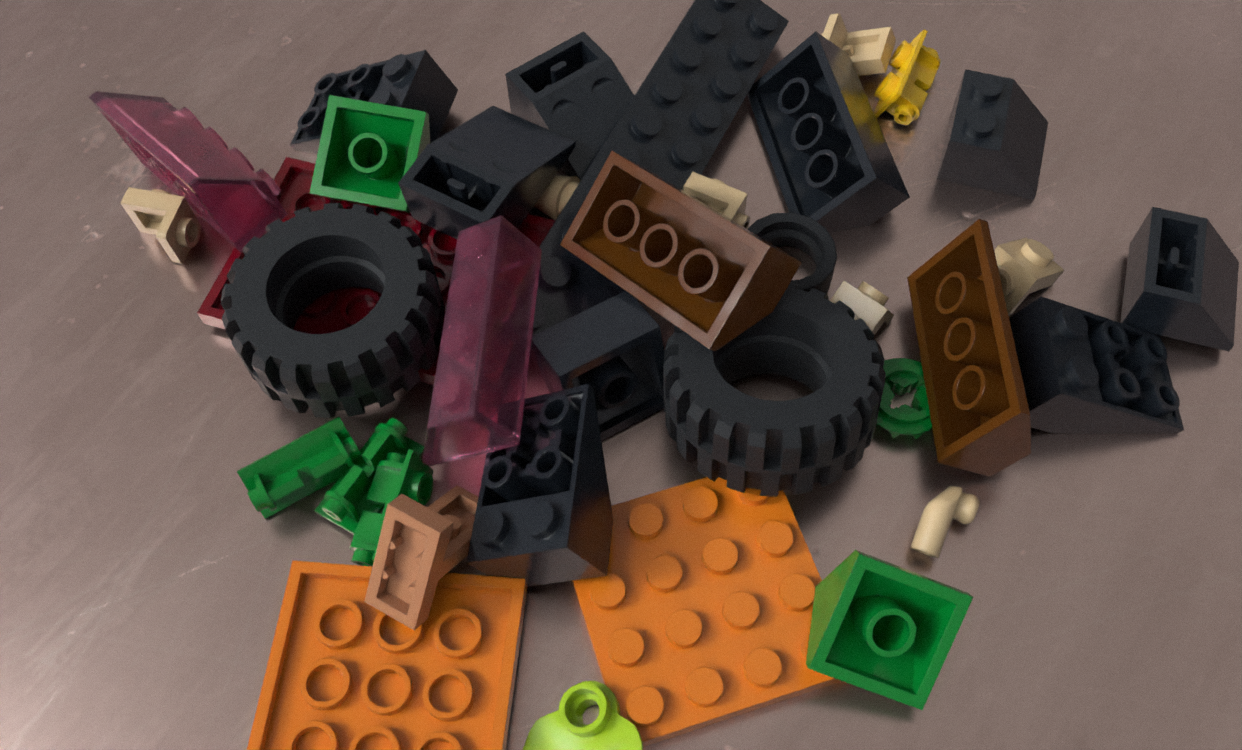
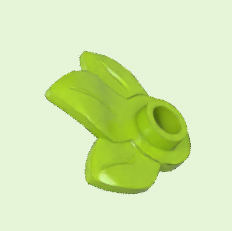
M584 681L570 687L564 693L558 711L547 714L534 723L528 733L523 750H643V742L637 727L620 715V706L615 694L600 682ZM592 705H598L599 715L597 719L591 724H584L583 714L585 710Z

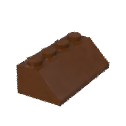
M611 151L560 244L713 351H717L772 313L802 264L801 261L680 188L614 151Z
M978 219L909 275L907 280L938 463L991 477L1031 454V423L989 224L985 220Z

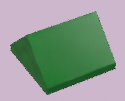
M329 95L309 194L409 213L410 210L398 183L426 146L430 144L429 114L425 111Z
M855 550L815 587L806 665L813 671L923 710L973 600V596L960 589Z

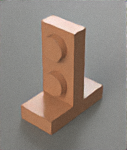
M456 485L428 507L403 494L388 503L364 602L414 631L425 622L430 613L438 581L468 556L478 496Z

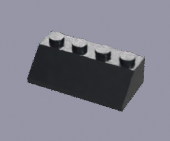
M815 31L752 85L747 97L789 213L792 212L810 217L824 226L829 233L869 226L910 198L851 58L844 50Z

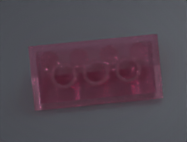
M96 91L89 97L140 163L175 195L184 196L191 209L240 253L243 252L244 246L254 236L260 238L267 232V225L279 218L282 220L288 215L276 198L281 193V189L271 176L261 168L254 172V167L242 152L236 147L229 150L227 144L210 126L204 129L196 116L185 106L178 110L163 97Z
M502 215L458 232L423 463L429 466L517 446L520 442L542 250Z

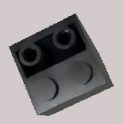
M1157 207L1151 208L1129 245L1120 323L1152 334L1224 351H1230L1233 348L1239 261L1207 218Z

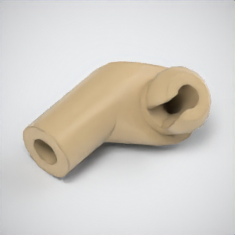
M950 486L925 506L910 548L922 554L939 558L952 519L958 520L963 524L973 522L980 504L978 497L962 492V487Z

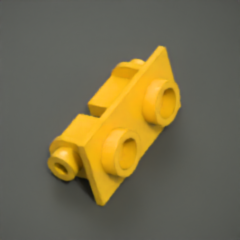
M923 29L911 43L904 40L892 54L889 65L893 67L892 71L882 80L874 95L879 99L874 110L876 119L884 111L893 115L894 120L901 125H909L919 118L928 95L926 91L931 87L940 66L938 52L933 48L922 45L927 35V30Z

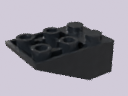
M583 31L505 74L512 114L576 141L575 149L561 168L568 176L578 177L581 181L634 96L613 60Z
M426 50L408 55L399 54L389 60L370 65L362 64L356 69L337 74L329 73L323 76L315 85V94L307 111L298 120V129L290 146L294 150L318 154L329 95L425 111L429 114L430 143H432L441 134L458 89Z
M491 106L428 144L398 184L413 219L494 258H498L576 147V141L496 106Z
M1042 296L1009 317L1032 428L1050 433H1179L1184 430L1179 412L1180 400L1173 388L1166 361L1168 354L1160 336Z
M586 384L496 405L467 563L487 576L526 579L527 586L607 576L613 514L593 387Z

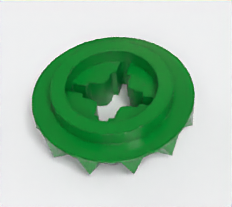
M908 358L885 360L883 369L886 372L885 384L876 427L881 426L890 431L892 438L902 434L912 435L917 439L923 433L932 429L922 363ZM916 389L911 403L912 408L906 404L901 405L899 408H891L895 396L894 393L902 396Z

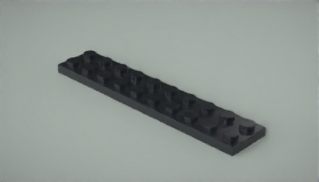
M761 0L693 1L487 330L537 361L530 337L625 291L560 245L611 151L650 170L684 191V185L692 172L701 175L787 26L789 21Z

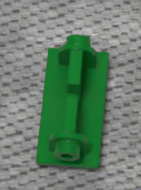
M339 416L239 469L237 473L247 488V494L255 509L261 512L264 519L339 479L347 467L349 469L353 467L352 461L362 455Z
M390 418L386 424L379 423L375 428V432L360 450L362 456L352 461L353 467L350 469L349 467L346 468L333 487L326 492L323 500L314 511L354 535L363 510L380 513L384 508L383 505L372 504L366 500L378 462L385 460L388 452H395L406 456L408 449L414 450L421 457L427 450L426 447L406 437L408 429L397 419Z
M408 449L406 456L395 452H388L386 459L378 462L366 500L372 504L383 505L384 509L382 514L362 511L349 547L354 552L351 562L360 566L373 567L388 503L401 494L422 505H426L430 500L433 491L432 475L434 470L414 450Z

